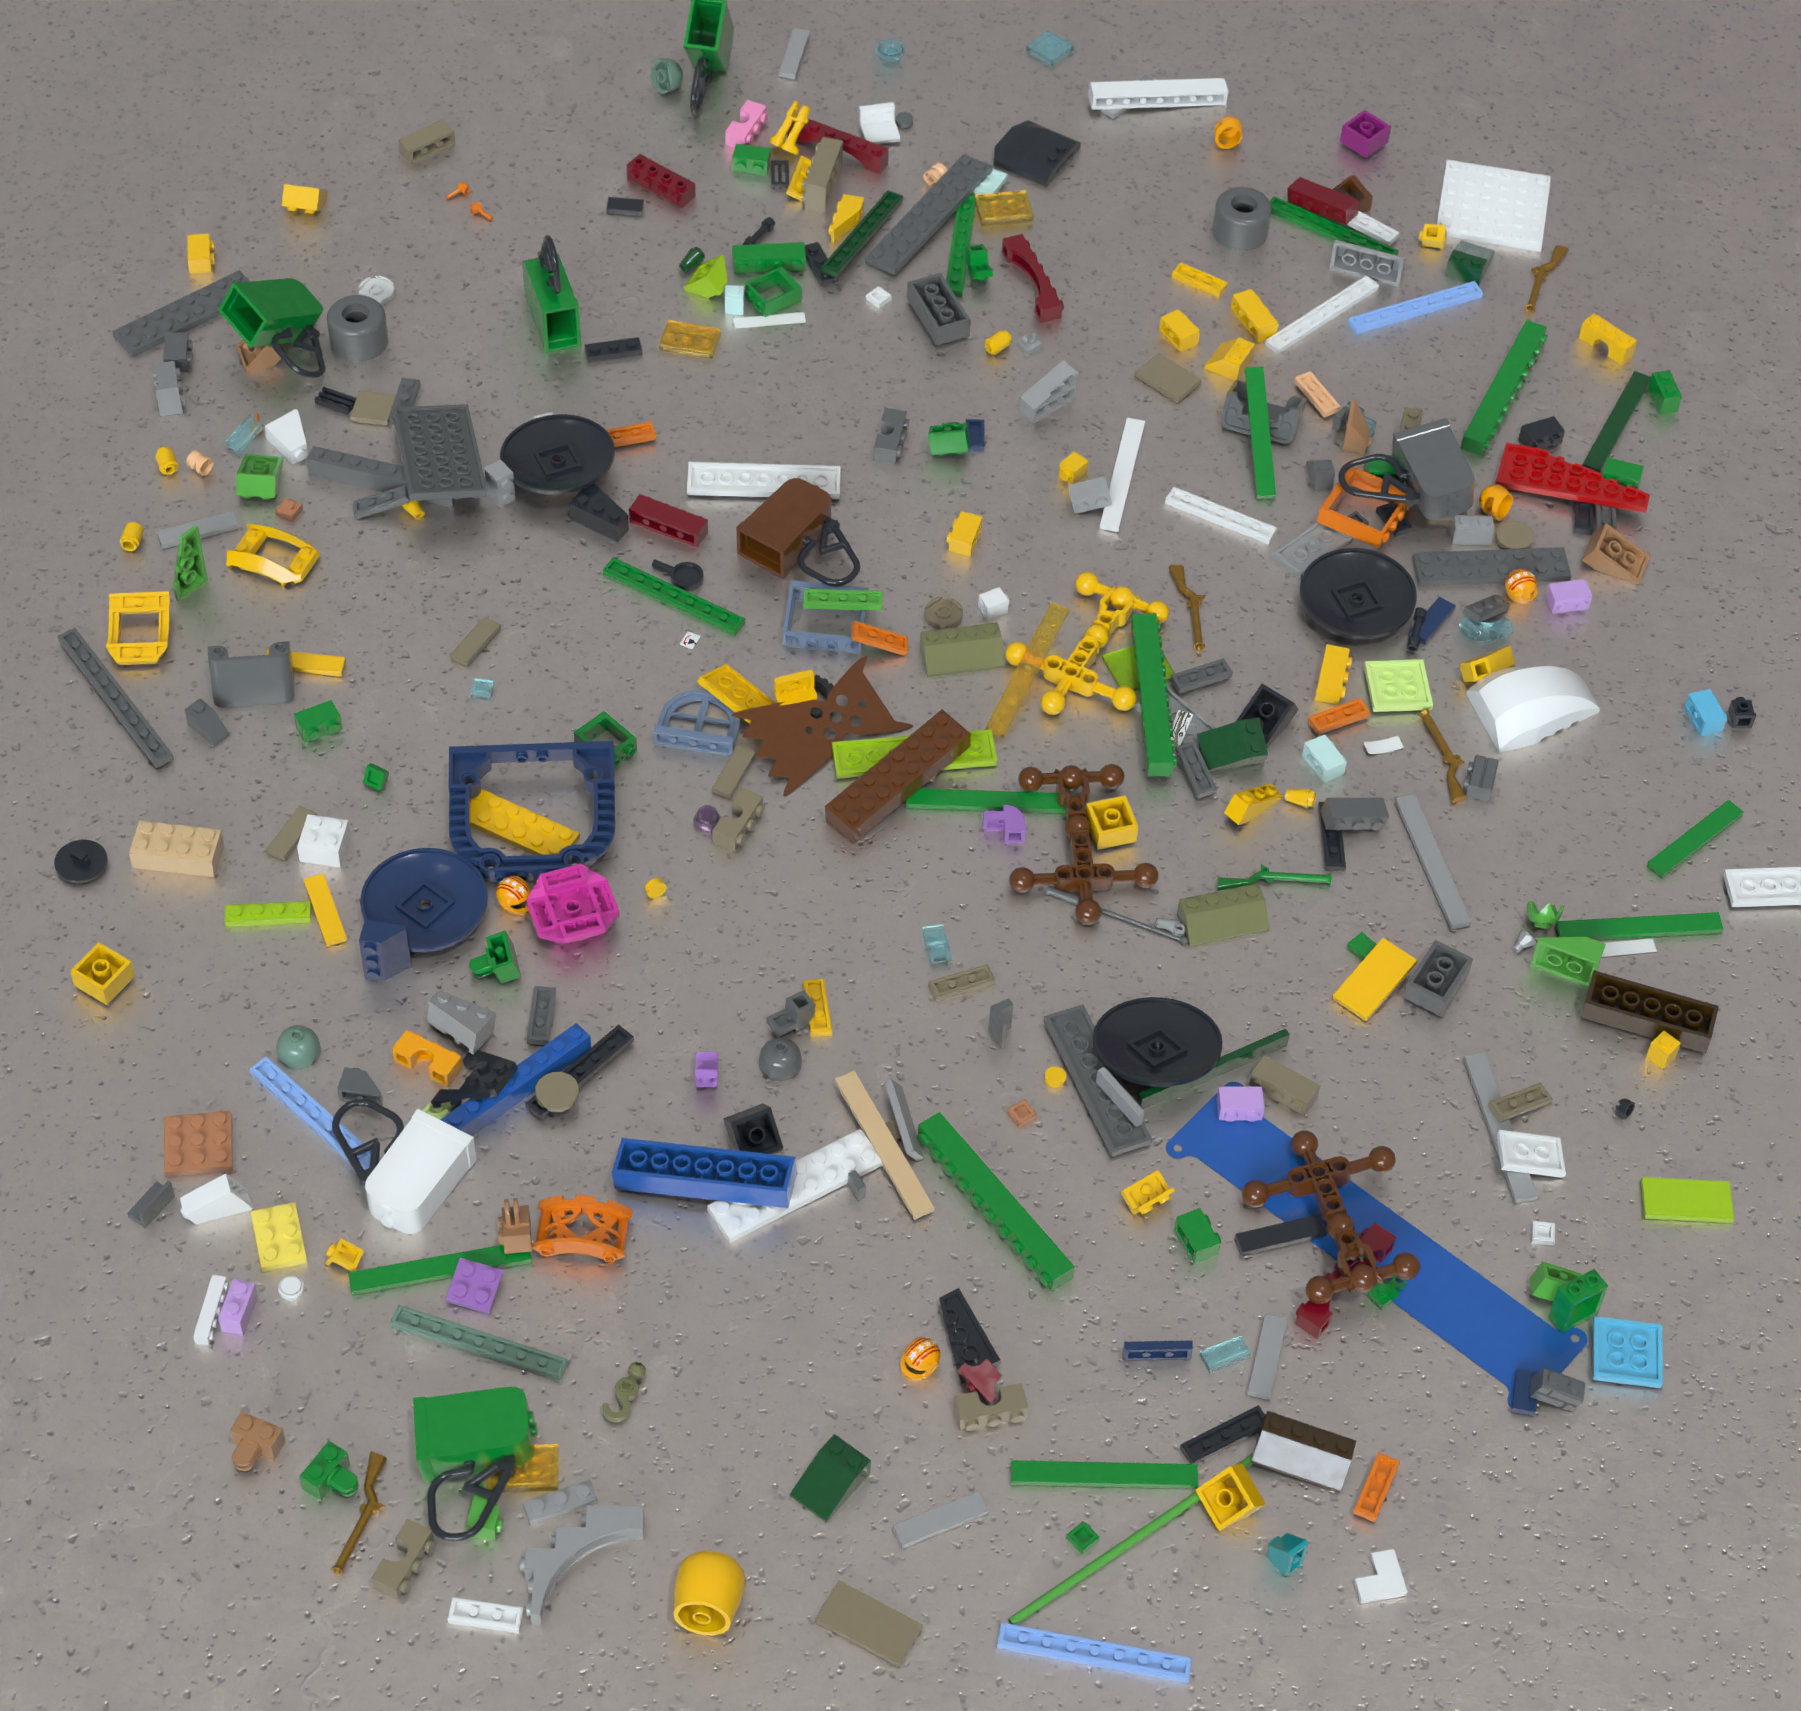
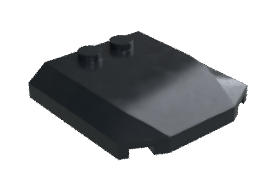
M1027 120L1011 127L996 144L993 165L1047 187L1055 178L1056 171L1069 156L1073 157L1081 148V142Z

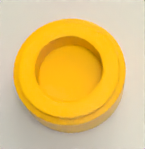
M654 878L645 885V892L650 898L654 899L662 896L667 887L661 878Z
M1050 1067L1045 1072L1044 1081L1051 1088H1060L1066 1082V1072L1061 1067Z

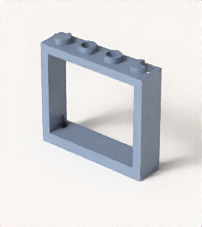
M791 580L783 628V646L861 653L862 643L853 641L851 636L791 631L795 600H804V589L868 590V587L830 586L824 583ZM860 610L859 622L865 624L867 610Z

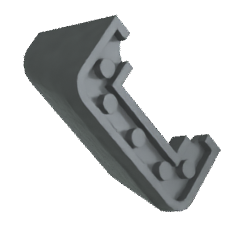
M1235 380L1226 395L1221 423L1226 429L1250 435L1246 383ZM1292 396L1288 399L1286 407L1267 403L1271 441L1282 444L1292 441L1305 409L1307 398Z
M289 641L272 644L269 648V655L229 657L228 650L223 646H208L212 695L216 706L226 708L285 704L294 699V667Z

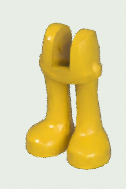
M794 101L786 113L787 116L776 135L770 138L769 142L798 156L799 148L796 146V140L803 126L808 122L810 107L804 105L801 108V103ZM794 121L795 124L785 141L786 134Z

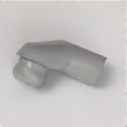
M1156 918V928L1167 929L1176 936H1182L1185 933V926L1178 920Z

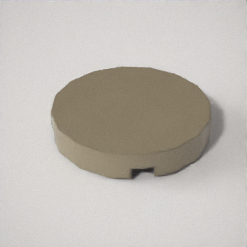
M1519 521L1502 523L1495 535L1496 542L1502 549L1503 547L1505 549H1529L1534 542V532L1532 529Z
M937 597L926 604L924 611L925 621L929 626L938 630L956 628L962 622L963 608L953 598L947 597V599H942V597Z
M552 1072L544 1075L538 1081L535 1087L536 1100L542 1108H547L548 1111L563 1112L570 1109L578 1100L579 1086L571 1075L564 1072Z

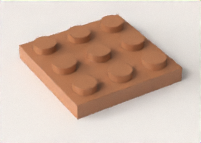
M231 1111L164 1117L165 1177L233 1171Z

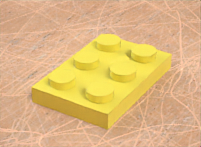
M295 1202L251 1211L262 1272L307 1263Z

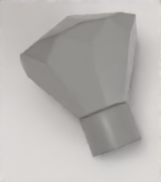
M1521 930L1517 943L1512 948L1515 952L1519 953L1523 948L1536 945V941L1530 933Z

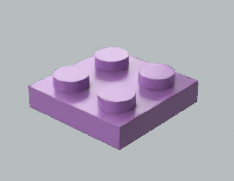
M460 1258L446 1296V1302L490 1314L504 1273L503 1270Z

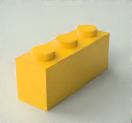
M1252 289L1232 295V311L1257 343L1265 341L1277 333V328L1279 327L1277 319L1271 315L1269 309L1264 306L1259 296Z
M1326 644L1315 701L1338 705L1339 699L1344 698L1346 686H1342V684L1347 683L1349 672L1345 670L1346 668L1350 669L1352 657H1348L1349 648Z

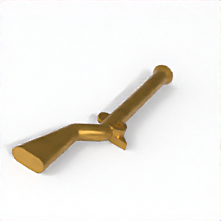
M1556 245L1549 263L1536 266L1535 268L1531 267V271L1536 276L1528 305L1525 306L1527 312H1535V304L1542 280L1548 276L1545 271L1557 266L1569 251L1567 247Z
M1170 565L1169 570L1180 592L1190 598L1186 604L1191 607L1195 638L1194 649L1198 651L1203 650L1205 644L1202 640L1198 606L1201 605V601L1206 595H1196L1195 592L1186 587L1184 566Z
M1423 710L1419 716L1424 719L1445 755L1443 761L1450 764L1447 780L1452 802L1463 801L1467 796L1455 774L1458 766L1464 764L1465 761L1460 760L1461 757L1459 755H1453L1432 719L1430 710Z
M370 1452L363 1486L368 1503L367 1505L363 1504L360 1506L359 1509L362 1514L336 1564L331 1567V1570L336 1574H344V1567L371 1515H377L381 1509L386 1508L385 1505L378 1503V1498L373 1488L387 1461V1458L381 1454Z

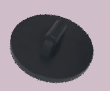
M86 839L75 840L64 845L57 852L54 860L57 874L63 880L70 883L90 882L98 878L105 871L108 864L107 853L103 846L95 841Z

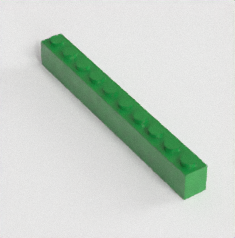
M1526 320L1463 435L1460 447L1462 450L1482 456L1484 450L1489 449L1490 439L1495 438L1498 430L1497 426L1500 427L1502 425L1503 415L1508 414L1511 406L1510 402L1513 403L1515 401L1516 391H1520L1523 384L1522 380H1526L1529 374L1528 368L1533 367L1536 359L1534 357L1539 356L1542 348L1541 345H1545L1548 335L1545 334L1546 326Z
M1132 614L1131 633L1148 776H1172L1173 768L1177 767V757L1173 756V752H1175V741L1171 740V737H1173V725H1169V722H1171V710H1167V707H1169V695L1165 694L1168 690L1167 680H1164L1166 667L1162 665V662H1164V651H1160V648H1162V636H1158L1161 629L1160 622H1157L1156 614Z
M938 1112L918 1124L917 1138L923 1146L926 1145L932 1157L936 1161L939 1160L945 1172L957 1181L960 1190L965 1191L970 1196L973 1205L979 1207L984 1212L987 1221L992 1222L997 1227L1000 1236L1010 1242L1013 1251L1023 1257L1027 1267L1036 1272L1040 1282L1044 1286H1048L1051 1291H1054L1074 1277L1075 1266L946 1118Z

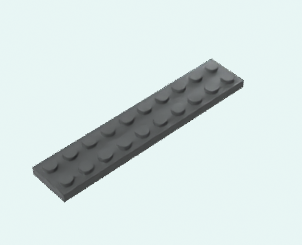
M963 154L865 257V263L896 275L975 191V188L979 187L981 182L992 173L993 166Z

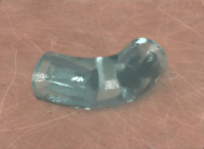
M1465 615L1458 625L1465 634L1482 642H1496L1510 636L1514 632L1511 621L1505 617L1493 623L1482 621L1477 623Z

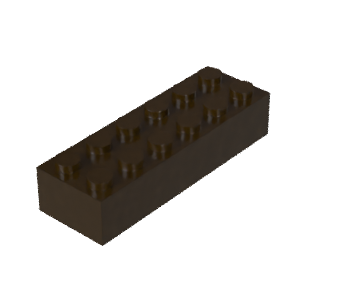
M1594 970L1581 1018L1653 1039L1665 1031L1681 1042V1047L1706 1054L1712 1038L1719 1006Z

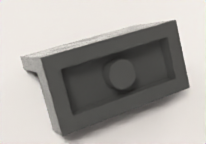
M1010 998L990 1007L988 1031L1000 1049L1005 1048L1006 1031L1011 1029L1014 1004Z
M156 1181L127 1212L128 1218L147 1228L175 1197L172 1182L167 1181L162 1185Z

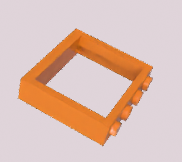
M1355 467L1350 468L1345 474V480L1350 487L1354 486L1363 491L1370 492L1381 491L1383 479ZM1338 482L1320 507L1317 522L1379 549L1383 542L1387 543L1390 532H1394L1398 525L1397 521H1402L1405 510L1408 511L1410 507L1405 506V503L1393 502L1398 507L1381 531L1334 511L1346 494ZM1390 484L1388 493L1407 495Z

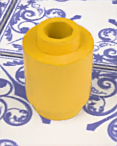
M1000 330L985 340L986 351L992 355H997L1007 348L1012 342L1010 333L1006 330Z
M169 447L159 448L155 457L160 472L165 475L175 473L179 466L174 451Z
M129 522L125 524L120 538L123 549L134 551L139 547L144 533V529L139 523Z

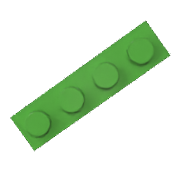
M804 589L803 609L882 611L883 591Z

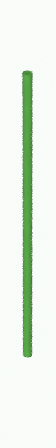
M1253 1453L1237 1464L1243 1463L1246 1469L1253 1464L1251 1463ZM1194 1492L1009 1617L1008 1622L1017 1625L1201 1500L1197 1492Z

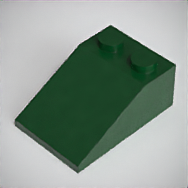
M1461 240L1449 257L1445 277L1464 283L1475 281L1479 286L1495 251Z
M1259 718L1240 720L1197 734L1201 755L1209 772L1262 764L1268 756Z
M834 1434L819 1450L791 1491L790 1497L827 1523L871 1472V1460Z

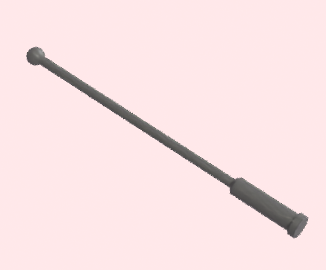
M1051 885L1047 888L1046 895L1048 896L1051 895L1075 905L1081 902L1080 897L1053 888ZM1101 908V911L1105 914L1114 916L1116 918L1122 919L1132 924L1141 926L1143 928L1149 929L1159 934L1180 941L1183 945L1188 943V938L1186 936H1176L1172 933L1163 931L1153 926L1144 924L1142 922L1136 921L1126 916Z

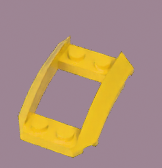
M246 523L248 527L247 532L233 551L227 550L226 565L227 568L238 566L240 570L262 574L276 580L281 586H285L287 582L294 581V584L302 582L321 554L311 543L294 534L272 527ZM267 537L286 541L301 548L287 569L266 558L255 555Z
M170 592L110 593L107 650L119 665L156 664L168 647ZM159 613L158 642L120 643L122 614Z

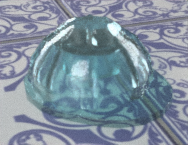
M890 38L880 41L875 47L874 53L883 61L890 63L898 62L905 53L906 48L901 41Z

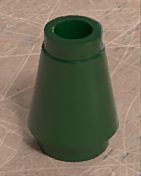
M698 247L691 248L679 264L680 269L686 273L701 264L705 254Z

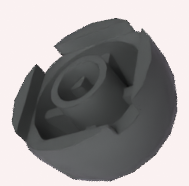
M783 1037L773 1038L761 1048L759 1056L760 1071L768 1075L769 1079L780 1082L792 1079L793 1075L797 1072H800L802 1066L801 1052L799 1047L790 1039Z

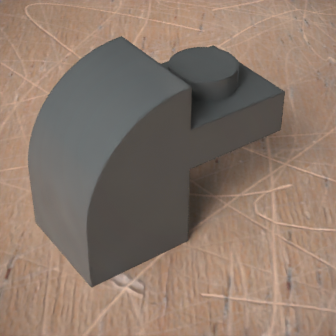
M805 990L786 998L785 1009L768 1016L766 1023L777 1037L792 1030L796 1034L804 1029L812 1020L816 1004Z

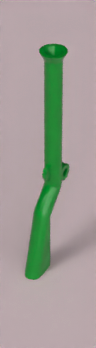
M1261 864V871L1254 873L1247 879L1218 877L1217 891L1253 885L1260 879L1271 883L1273 880L1318 882L1331 885L1332 874L1269 872V868Z

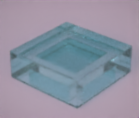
M474 678L470 693L471 698L491 700L494 680Z

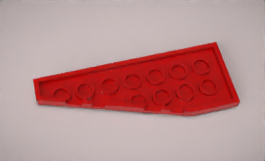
M1506 443L1495 485H1501L1511 490L1643 513L1647 512L1650 498L1648 493L1631 486H1622L1613 478L1608 480L1602 477V474L1578 463L1571 464L1564 461L1565 458L1559 455L1557 457L1552 456L1545 449Z

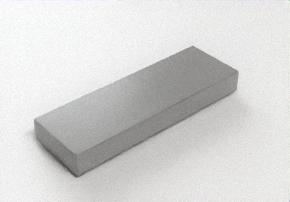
M1102 1067L1097 1071L1096 1083L1136 1127L1141 1125L1144 1110L1106 1068Z

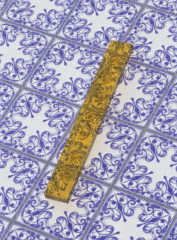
M1053 602L1050 603L985 730L992 729V734L1001 738L1005 737L1069 614L1068 608Z

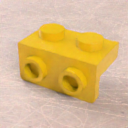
M813 670L800 671L774 678V696L777 703L784 702L780 704V706L817 700Z
M1156 1170L1120 1191L1133 1215L1139 1212L1144 1215L1154 1209L1152 1204L1157 1201L1159 1204H1162L1171 1199L1169 1194L1174 1192L1175 1189L1174 1187L1169 1189L1159 1170Z

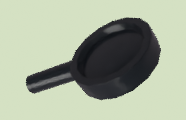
M655 559L652 562V567L671 574V583L685 591L698 589L704 581L703 570L696 563L682 562L673 567Z

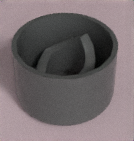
M1235 187L1223 192L1218 197L1215 206L1212 227L1214 238L1224 247L1237 251H1249L1263 245L1268 237L1272 212L1269 199L1260 191L1248 187Z
M351 295L339 299L328 310L327 325L330 346L338 357L347 361L362 362L374 359L384 352L388 345L386 314L383 306L378 301L368 296Z

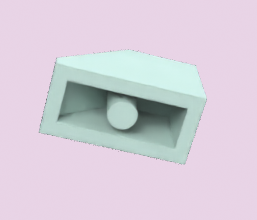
M726 285L725 314L743 315L744 286Z

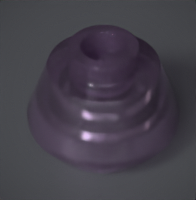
M705 805L700 807L693 819L694 825L701 831L711 832L721 816L716 808Z

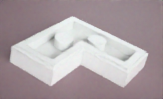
M1395 1550L1371 1553L1370 1558L1376 1575L1355 1578L1354 1581L1360 1603L1406 1596L1407 1589Z

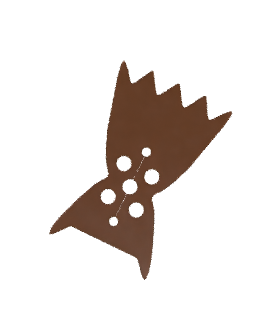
M867 656L860 658L848 669L831 689L825 701L810 700L782 706L780 704L784 702L742 710L731 715L751 720L750 725L742 735L743 738L763 740L755 757L773 758L776 760L768 776L789 779L783 796L794 791L825 764L833 755L832 742L843 741L847 733L857 735L903 731L913 727L912 724L894 720L864 675L863 669ZM837 696H846L848 704L845 706L838 705L836 702ZM865 701L866 707H861L859 702ZM815 707L820 708L823 712L822 717L818 719L813 718L810 714L811 709ZM832 712H839L842 715V720L838 723L833 722L830 719ZM852 716H859L862 724L854 727L850 724V718ZM811 727L813 732L809 734L805 729ZM825 729H834L836 737L834 739H827L824 736Z

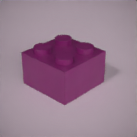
M1363 110L1342 125L1340 142L1363 157L1368 158L1389 142L1391 126L1368 111Z

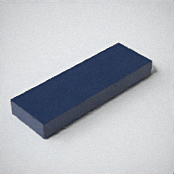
M1441 597L1437 598L1427 610L1425 621L1422 623L1419 635L1421 643L1426 644L1453 613L1456 605ZM1413 628L1409 631L1408 636L1410 637L1412 635Z
M1193 1341L1124 1342L1122 1356L1123 1360L1191 1359Z

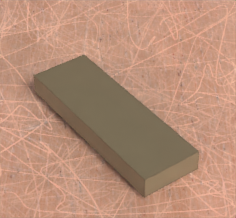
M484 616L450 654L451 659L467 667L501 630V624Z
M737 745L714 783L712 793L731 799L753 762L756 751Z
M299 805L267 847V854L285 861L299 843L307 815L318 816L317 813Z
M987 964L929 981L928 986L935 1001L938 1002L993 986L996 980Z
M1538 1083L1490 1101L1488 1107L1498 1121L1502 1122L1548 1105L1553 1099L1544 1086Z

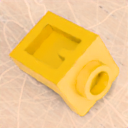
M340 1238L335 1244L331 1243L325 1253L328 1256L325 1264L329 1266L332 1262H335L352 1272L356 1269L364 1250Z

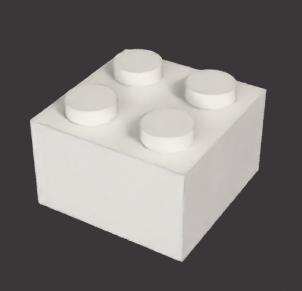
M308 814L297 846L300 862L341 868L350 839L348 820Z

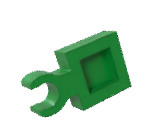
M1396 1276L1392 1277V1280L1389 1282L1383 1279V1284L1376 1283L1375 1287L1367 1292V1295L1383 1309L1399 1297L1398 1291L1406 1287L1407 1280L1403 1283H1398L1396 1280L1399 1278Z

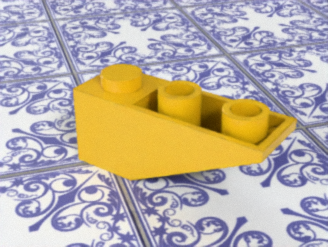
M843 194L842 200L837 203V213L834 212L833 224H830L829 227L831 243H835L860 223L864 212V197Z
M1508 645L1459 663L1464 682H1475L1493 672L1508 668L1516 663L1511 646Z
M1269 783L1234 793L1224 813L1238 825L1247 823L1280 800L1283 795L1277 791L1275 786Z

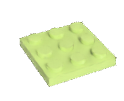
M1423 659L1365 661L1364 670L1373 712L1432 710L1433 702Z

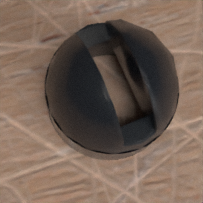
M1626 1098L1620 1099L1618 1101L1620 1105H1616V1110L1620 1115L1627 1118L1632 1114L1635 1103Z

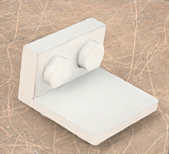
M893 102L859 107V125L865 140L876 144L900 141V135L894 121L895 106Z

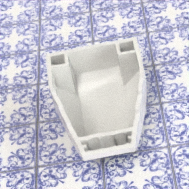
M1555 666L1505 668L1482 678L1467 691V696L1498 753L1541 742L1542 738L1546 736L1549 738L1556 731L1562 728L1566 729L1572 723L1580 722L1598 713L1600 710L1586 683L1577 673Z

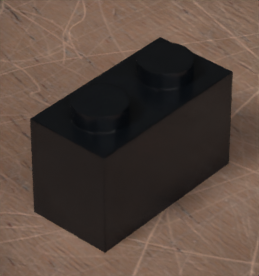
M1555 416L1522 425L1518 439L1524 446L1546 449L1562 444L1565 430Z

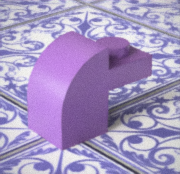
M1003 805V811H983V830H1003L1004 843H1025V818L1019 809L1010 805Z
M696 1052V1087L718 1086V1052Z

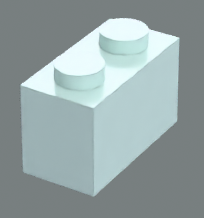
M1325 734L1304 743L1302 756L1323 783L1344 775L1347 765L1346 758L1338 752L1335 744Z

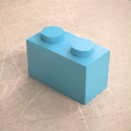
M1711 689L1689 693L1684 707L1700 735L1723 731L1727 715L1721 709L1718 699L1713 695Z

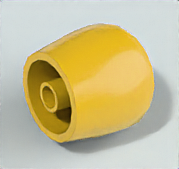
M707 1550L694 1552L683 1559L676 1574L674 1584L673 1614L677 1623L688 1631L700 1635L713 1636L727 1631L740 1606L746 1589V1577L740 1564L724 1553Z

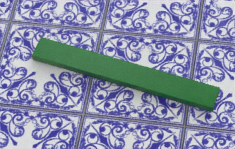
M970 195L956 210L946 282L956 297L963 296L967 268L966 246H970L977 195Z
M1275 196L1270 200L1271 214L1333 241L1338 240L1398 256L1399 250Z
M1245 367L1257 499L1276 498L1264 367Z
M614 557L603 568L604 575L733 635H736L745 624V618Z
M920 788L906 800V808L1003 811V805H1010L1021 812L1065 814L1064 807L1060 806L1057 802V793Z
M1719 912L1558 921L1555 924L1558 937H1588L1596 940L1722 933L1724 929Z
M497 1245L348 1272L351 1294L353 1296L452 1278L460 1258L502 1269L532 1263L530 1252L505 1254L504 1245Z
M1011 1460V1485L1197 1489L1199 1486L1198 1464Z

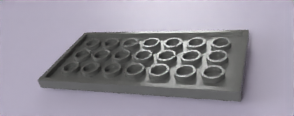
M468 404L392 408L410 501L487 497V486Z

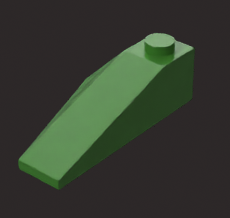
M196 525L180 536L173 585L177 601L183 599L208 580L199 529Z

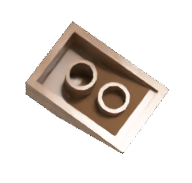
M1605 523L1592 533L1581 560L1598 572L1638 585L1650 555Z

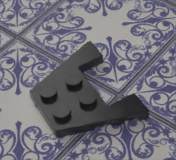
M477 1050L473 1055L468 1052L462 1060L465 1067H475V1069L466 1077L465 1082L459 1089H440L431 1100L433 1108H441L442 1103L450 1102L451 1105H456L462 1099L470 1098L471 1101L496 1097L517 1071L518 1067L514 1061Z

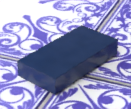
M966 419L971 442L969 451H984V420Z
M1517 1368L1515 1372L1512 1412L1535 1416L1537 1399L1529 1395L1531 1379L1538 1372Z

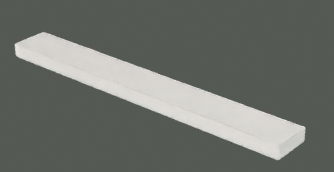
M1367 275L1266 339L1265 345L1275 353H1281L1377 291L1379 284Z
M1126 419L1109 487L1112 505L1104 507L1100 529L1119 532L1145 426V421Z

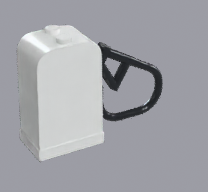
M356 1099L341 1106L332 1120V1131L353 1167L359 1184L365 1186L369 1210L372 1216L380 1220L384 1226L388 1228L393 1227L406 1234L417 1233L426 1226L465 1173L477 1161L474 1137L419 1109L412 1115V1119L404 1128L402 1119L395 1112L374 1101ZM361 1106L368 1107L390 1118L395 1123L396 1135L384 1150L385 1155L380 1162V1142L377 1137L352 1149L342 1134L340 1121L350 1109ZM371 1150L370 1168L364 1170L357 1156Z

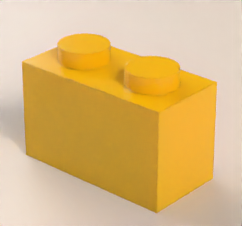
M210 234L187 235L190 273L212 272V264H215V256L212 253L215 252L214 241L210 240Z
M1179 309L1161 317L1159 331L1180 352L1198 344L1199 328Z
M963 511L960 512L959 517L954 519L953 531H949L946 542L949 543V551L971 557L982 531V516Z

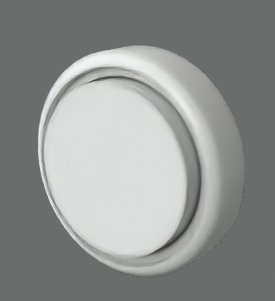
M295 1275L284 1277L278 1284L279 1294L286 1300L298 1299L305 1290L303 1280Z

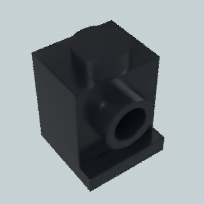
M1737 697L1731 700L1728 711L1732 728H1752L1756 718L1752 701L1746 700L1744 697Z

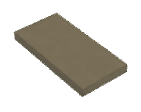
M840 1580L815 1618V1622L897 1667H900L923 1629V1625Z

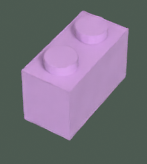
M1581 579L1548 584L1545 598L1551 613L1555 614L1589 609L1592 594L1586 580Z
M1219 1087L1217 1094L1218 1120H1226L1228 1122L1235 1120H1247L1250 1122L1262 1120L1264 1112L1262 1087Z
M237 1279L232 1280L218 1317L222 1332L244 1336L258 1299L255 1283Z

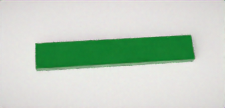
M1728 799L1649 860L1647 866L1663 878L1742 817L1744 811Z

